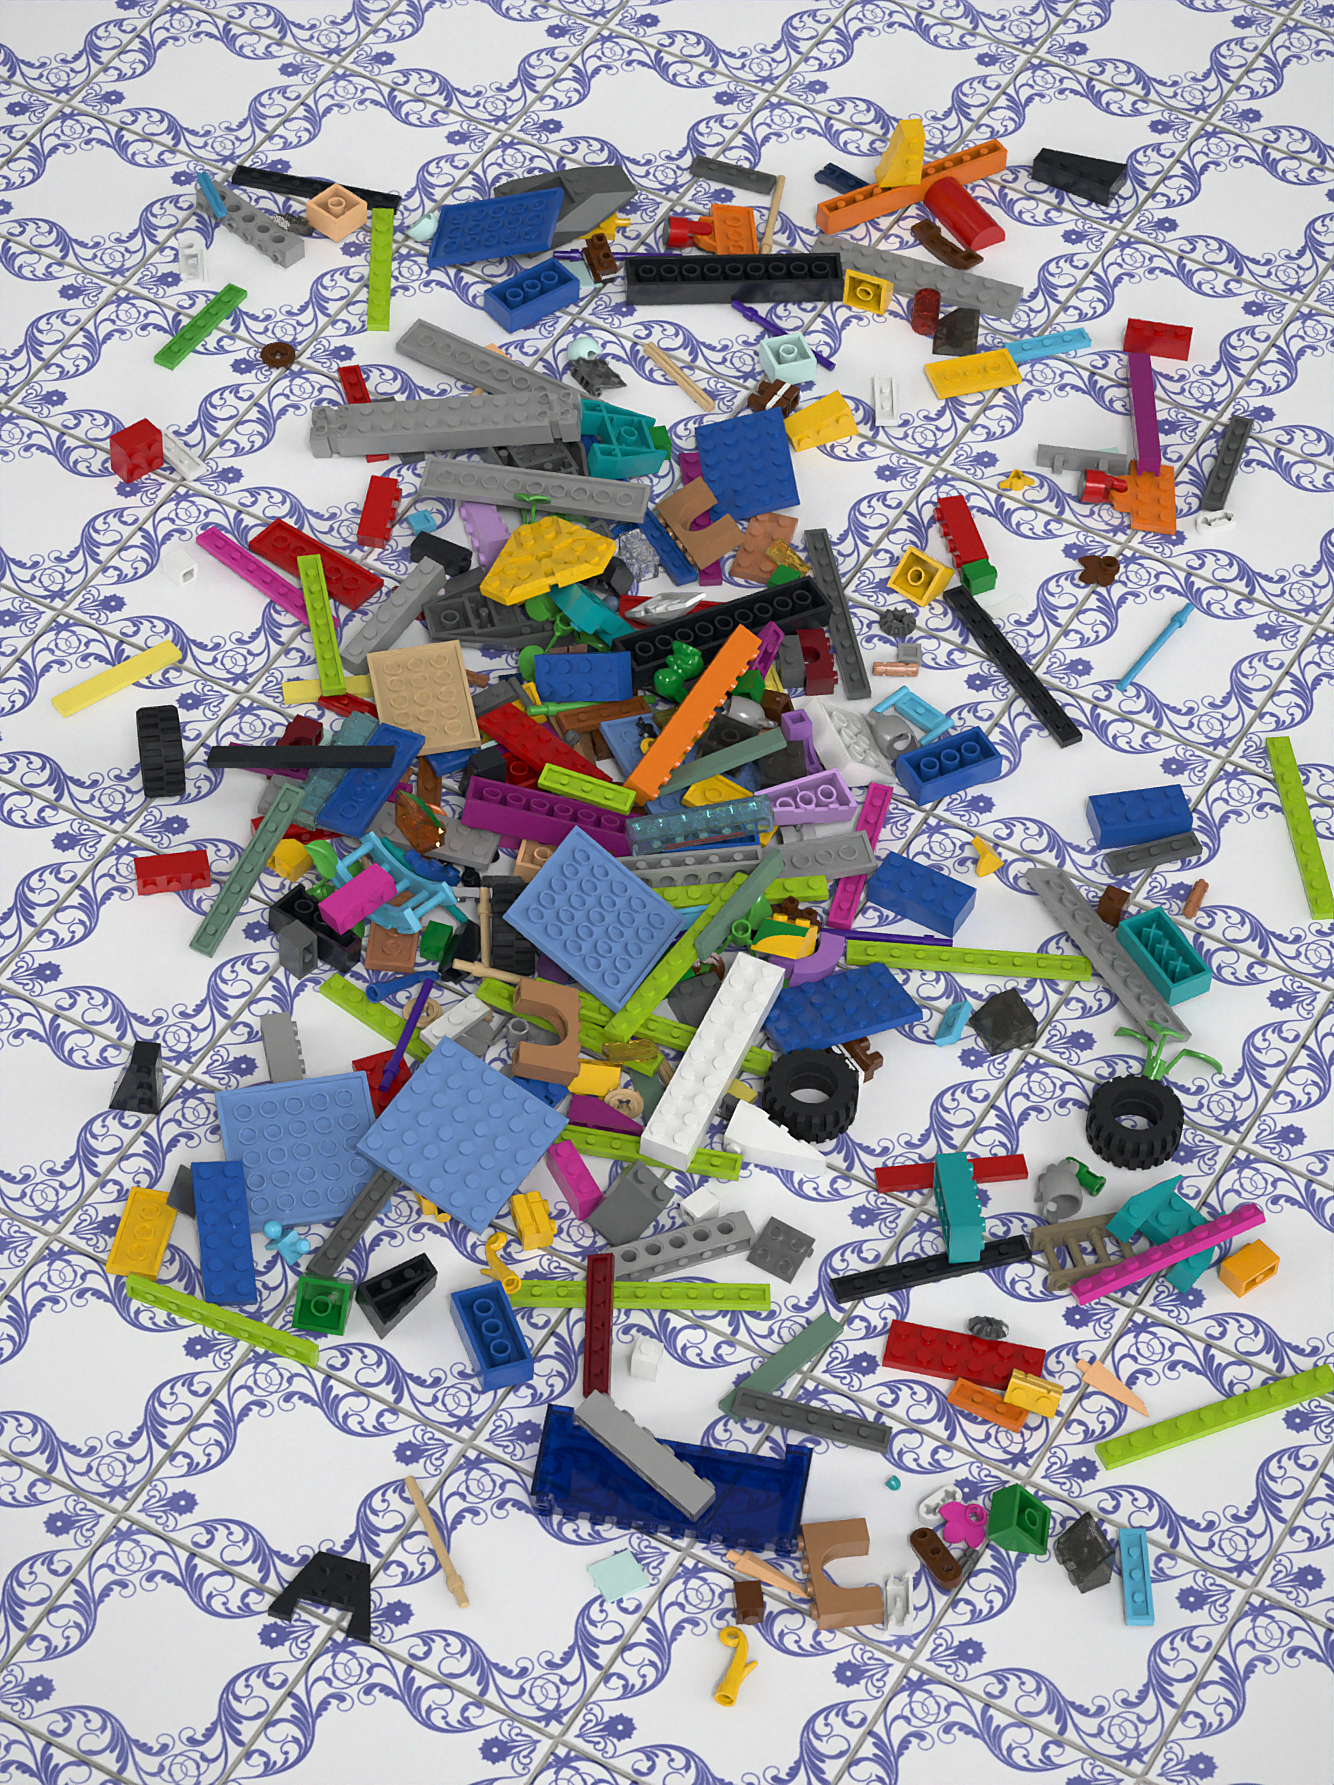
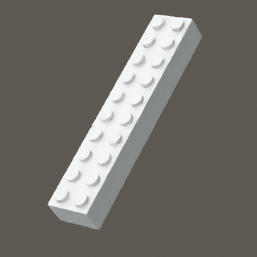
M742 952L738 953L641 1135L639 1154L679 1170L687 1171L723 1102V1097L727 1094L783 987L784 968Z

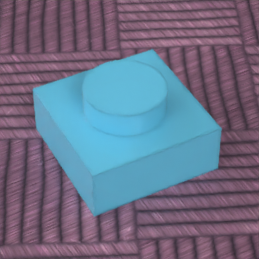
M427 509L406 516V523L416 537L421 530L427 533L437 530V523Z

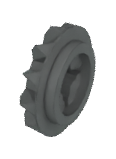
M895 607L893 611L887 609L885 613L881 614L879 625L881 630L890 636L904 637L915 630L916 619L913 617V613H907L905 608L898 610Z
M975 1316L969 1319L967 1326L968 1330L975 1336L987 1340H999L1007 1337L1009 1334V1326L1004 1321L997 1320L994 1317Z

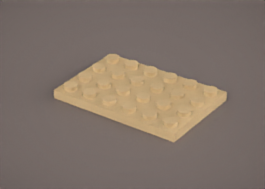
M459 640L366 654L379 724L381 725L383 722L425 736V744L417 756L481 747L480 734Z

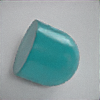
M895 1475L885 1483L893 1491L898 1490L901 1486L900 1480Z

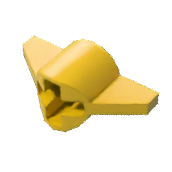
M1015 469L1011 472L1009 478L999 483V489L1010 488L1013 491H1021L1024 486L1034 485L1035 481L1025 476L1020 470Z

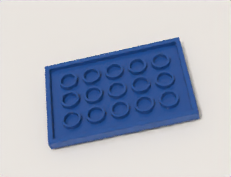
M562 187L442 206L438 227L426 261L429 268L549 250L565 194Z
M781 406L694 427L703 480L718 502L709 508L710 519L713 523L728 513L735 521L801 505Z
M875 962L857 969H850L847 972L826 976L824 979L814 983L805 982L801 986L781 989L762 1028L782 1055H789L790 1051L796 1049L803 1051L804 1048H811V1050L818 1051V1049L828 1048L923 1020V1011L886 965Z

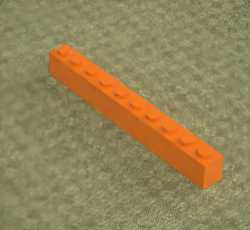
M995 138L922 165L921 184L879 188L876 182L817 204L816 224L826 235H831L923 201L928 189L942 178L954 177L963 186L1004 171L1008 150Z
M739 624L730 634L621 786L636 791L637 797L635 802L640 806H643L648 800L653 802L661 792L658 789L660 784L664 786L672 776L669 771L671 769L675 771L683 761L680 757L682 753L686 755L694 745L692 739H698L705 730V727L702 726L704 722L708 724L717 713L714 711V708L716 706L720 708L727 699V696L724 695L726 691L730 693L738 683L736 677L739 676L741 678L749 668L746 664L748 660L752 662L760 651L757 648L762 640L743 625Z

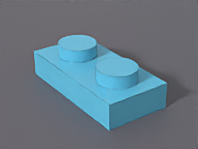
M968 1000L949 1005L933 1040L938 1047L955 1044L961 1038L962 1030L969 1020V1014L973 1008Z

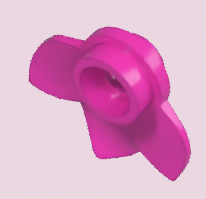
M953 1501L939 1509V1514L948 1521L943 1530L945 1542L957 1544L965 1540L966 1544L974 1549L982 1544L985 1538L983 1526L986 1524L987 1514L981 1505L968 1504L965 1506L960 1502ZM969 1514L976 1517V1522L971 1520Z

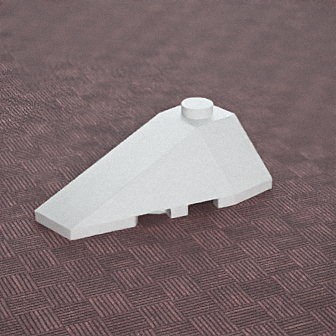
M704 592L660 593L627 611L625 616L645 625L654 626L685 616L706 595Z
M743 1100L738 1102L724 1135V1152L743 1155V1161L824 1177L826 1174L827 1157L804 1140L797 1141L787 1133L789 1129L784 1125H781L779 1128L767 1119L770 1115L764 1110Z

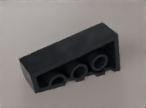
M1042 148L1033 160L1031 179L1108 207L1125 185L1128 164Z
M299 883L269 908L268 929L279 935V931L284 926L299 920L317 935L318 958L346 974L360 962L362 939L351 929L340 935L322 919L318 906L319 900L314 895L310 896L305 891L306 887Z

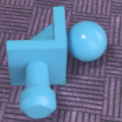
M269 1220L264 1224V1235L268 1239H272L264 1247L266 1250L278 1249L289 1266L294 1264L303 1254L309 1252L310 1242L305 1238L301 1239L295 1229L282 1231L281 1224L276 1220Z

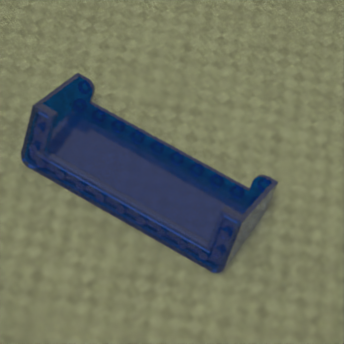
M548 1403L530 1491L531 1508L536 1510L535 1513L543 1517H551L552 1514L559 1515L567 1521L588 1520L590 1524L596 1526H604L605 1523L612 1524L617 1529L626 1531L631 1530V1528L641 1529L643 1533L648 1535L664 1533L668 1534L670 1538L682 1540L684 1537L694 1538L696 1542L701 1544L717 1542L721 1543L723 1547L736 1549L737 1546L746 1547L754 1553L770 1551L775 1552L776 1556L789 1558L791 1554L797 1553L813 1469L814 1448L787 1443L785 1459L654 1438L660 1445L663 1443L668 1445L674 1451V1457L680 1462L683 1460L688 1462L694 1468L695 1475L700 1479L706 1478L715 1487L716 1500L694 1523L582 1426L576 1424L574 1407Z

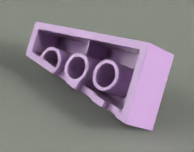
M461 500V506L458 507L459 517L465 521V531L467 536H471L473 551L478 553L479 566H483L487 574L495 560L499 557L511 534L507 533L509 531L506 523H502V516L500 512H497L495 504Z
M836 767L754 792L747 808L748 810L755 809L758 827L851 821L858 805Z

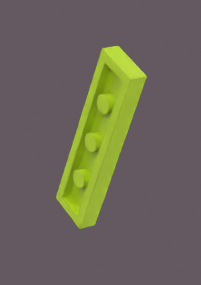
M546 763L538 780L539 788L626 816L629 815L637 797L636 791Z

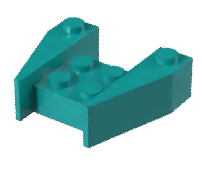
M581 399V435L600 436L603 444L593 443L586 459L589 477L615 480L659 473L667 455V450H657L653 445L648 428L654 426L655 418L598 400Z
M577 582L559 588L558 583L551 586L550 591L546 593L572 620L570 625L580 633L584 630L590 635L595 632L610 647L614 638L637 631L596 594L591 593Z
M1180 1174L1132 1196L1105 1228L1124 1244L1139 1230L1159 1246L1170 1241L1175 1236L1186 1234L1195 1227L1210 1223V1221L1173 1191L1184 1177ZM1222 1210V1212L1217 1217L1225 1215L1226 1212ZM1216 1245L1177 1262L1165 1279L1185 1294L1210 1265Z

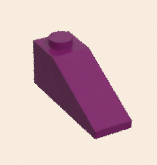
M771 621L756 635L762 640L757 648L760 651L752 662L748 660L746 663L749 666L747 670L760 671L763 681L785 636L781 629Z
M573 1094L567 1116L569 1119L568 1125L641 1137L643 1126L598 1098Z

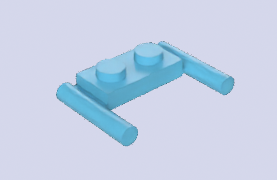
M902 686L871 710L876 713H883L892 705H895L897 712L928 733L918 740L921 747L933 742L955 724L952 718H947L923 699L910 692L907 686Z

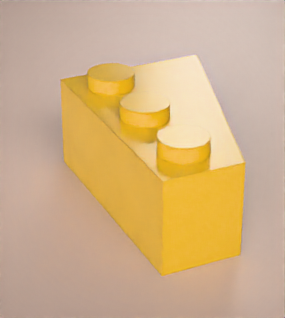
M920 118L899 120L889 140L890 144L882 154L879 166H876L874 169L879 188L921 184L926 134Z
M838 390L784 419L788 441L796 453L859 434L850 406Z

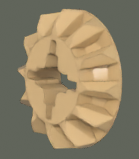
M428 997L421 1013L427 1012V1017L423 1015L417 1022L416 1027L419 1030L428 1027L443 1015L441 1005L432 998ZM413 998L405 1004L403 1008L404 1020H408L417 998Z
M619 1085L616 1090L610 1089L604 1098L606 1104L631 1119L638 1117L644 1108V1098L640 1096L639 1091H633L630 1086L627 1089H622ZM620 1099L623 1101L629 1100L628 1104H626L625 1102L619 1104Z

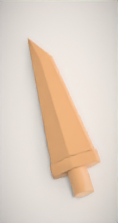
M1084 1359L1079 1360L1076 1367L1085 1373L1082 1377L1083 1382L1090 1384L1149 1417L1144 1402L1106 1369L1101 1362L1097 1360L1091 1365Z
M732 1549L729 1550L726 1559L736 1564L735 1571L809 1599L799 1583L764 1562L752 1552L746 1550L742 1555Z

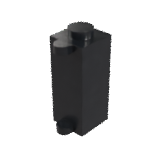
M421 530L410 544V561L419 564L426 556L442 565L445 575L455 577L469 571L473 552L468 548Z
M470 919L456 928L437 970L442 974L441 980L444 982L452 981L457 985L470 976V972L452 968L455 958L473 963L479 956L481 951L480 926Z

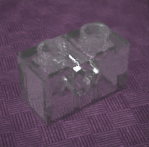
M638 528L619 534L618 554L634 575L636 582L641 583L657 578L659 576V556L642 530Z

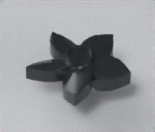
M640 716L638 718L639 722L635 724L642 729L638 735L640 737L656 739L658 735L653 730L654 726L651 723H645Z

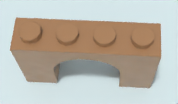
M701 476L655 507L659 512V515L656 516L663 527L668 526L666 531L673 540L678 539L675 543L682 553L687 551L684 555L690 564L694 565L696 563L699 569L703 570L746 541V538L729 513L703 530L688 531L690 524L697 516L718 503Z
M521 977L513 990V1012L538 1016L549 1021L558 1031L560 1044L545 1046L520 1041L512 1053V1075L570 1086L574 1078L579 1076L581 1064L578 1062V1055L581 1049V1042L578 1041V1034L581 1029V1021L578 1020V1014L581 1009V1000L578 999L579 989Z
M865 1518L801 1524V1533L796 1536V1545L798 1552L802 1551L803 1553L801 1570L802 1574H807L808 1581H805L806 1595L812 1598L810 1615L812 1620H816L818 1630L883 1623L884 1604L880 1586L841 1588L829 1582L822 1572L823 1567L832 1560L868 1555L870 1538Z

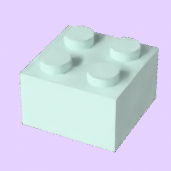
M802 332L760 340L759 362L771 384L776 379L792 385L815 380L817 360Z

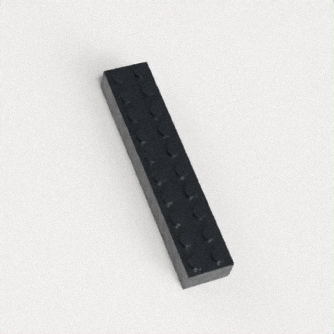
M840 252L624 256L623 277L626 305L733 303L734 300H738L741 303L842 301L844 278Z
M808 575L614 638L610 651H630L632 690L654 683V673L659 669L668 668L666 657L673 655L672 643L675 640L702 652L701 657L703 658L704 666H707L739 624L756 636L771 621L781 629L785 636L796 635V630L818 629L828 626L833 605L811 576Z

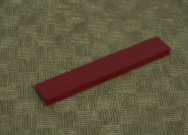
M613 1253L587 1256L583 1396L585 1399L595 1389L601 1394L611 1395L615 1256Z

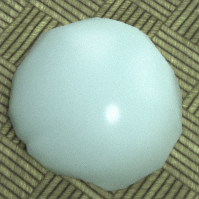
M433 213L424 214L415 224H410L411 230L406 229L405 232L417 242L427 241L434 236L438 227V219Z
M589 336L580 337L570 344L566 355L568 361L578 360V357L587 359L592 355L601 353L602 349L593 338Z

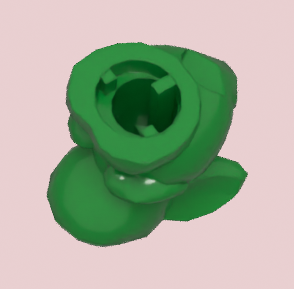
M675 640L672 643L673 655L666 657L668 668L656 671L653 680L656 691L661 696L670 701H678L681 704L689 693L683 687V681L694 678L702 673L704 661L701 657L702 652Z

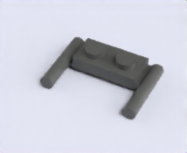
M511 677L508 682L504 679L471 696L476 721L483 715L508 702L512 703L518 698L526 709L528 706H535L516 677ZM479 731L480 739L482 740L483 736Z

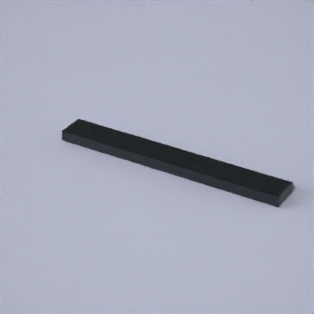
M237 165L232 176V184L308 199H313L335 184ZM339 184L367 202V210L372 211V208L394 209V215H396L402 203V196Z
M395 745L212 746L206 763L208 768H391L397 751Z
M1024 1234L984 1243V1250H980V1261L949 1263L947 1252L833 1278L830 1279L829 1285L839 1305L1032 1259V1252Z

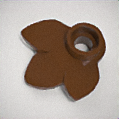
M1088 555L1078 559V562L1085 568L1080 574L1079 580L1086 584L1098 582L1099 586L1107 587L1115 581V575L1120 571V564L1113 556L1101 558L1097 555Z

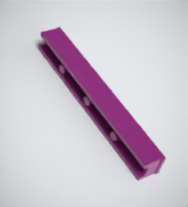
M1128 353L1126 377L1136 474L1141 476L1142 471L1154 472V475L1159 477L1162 458L1150 354Z

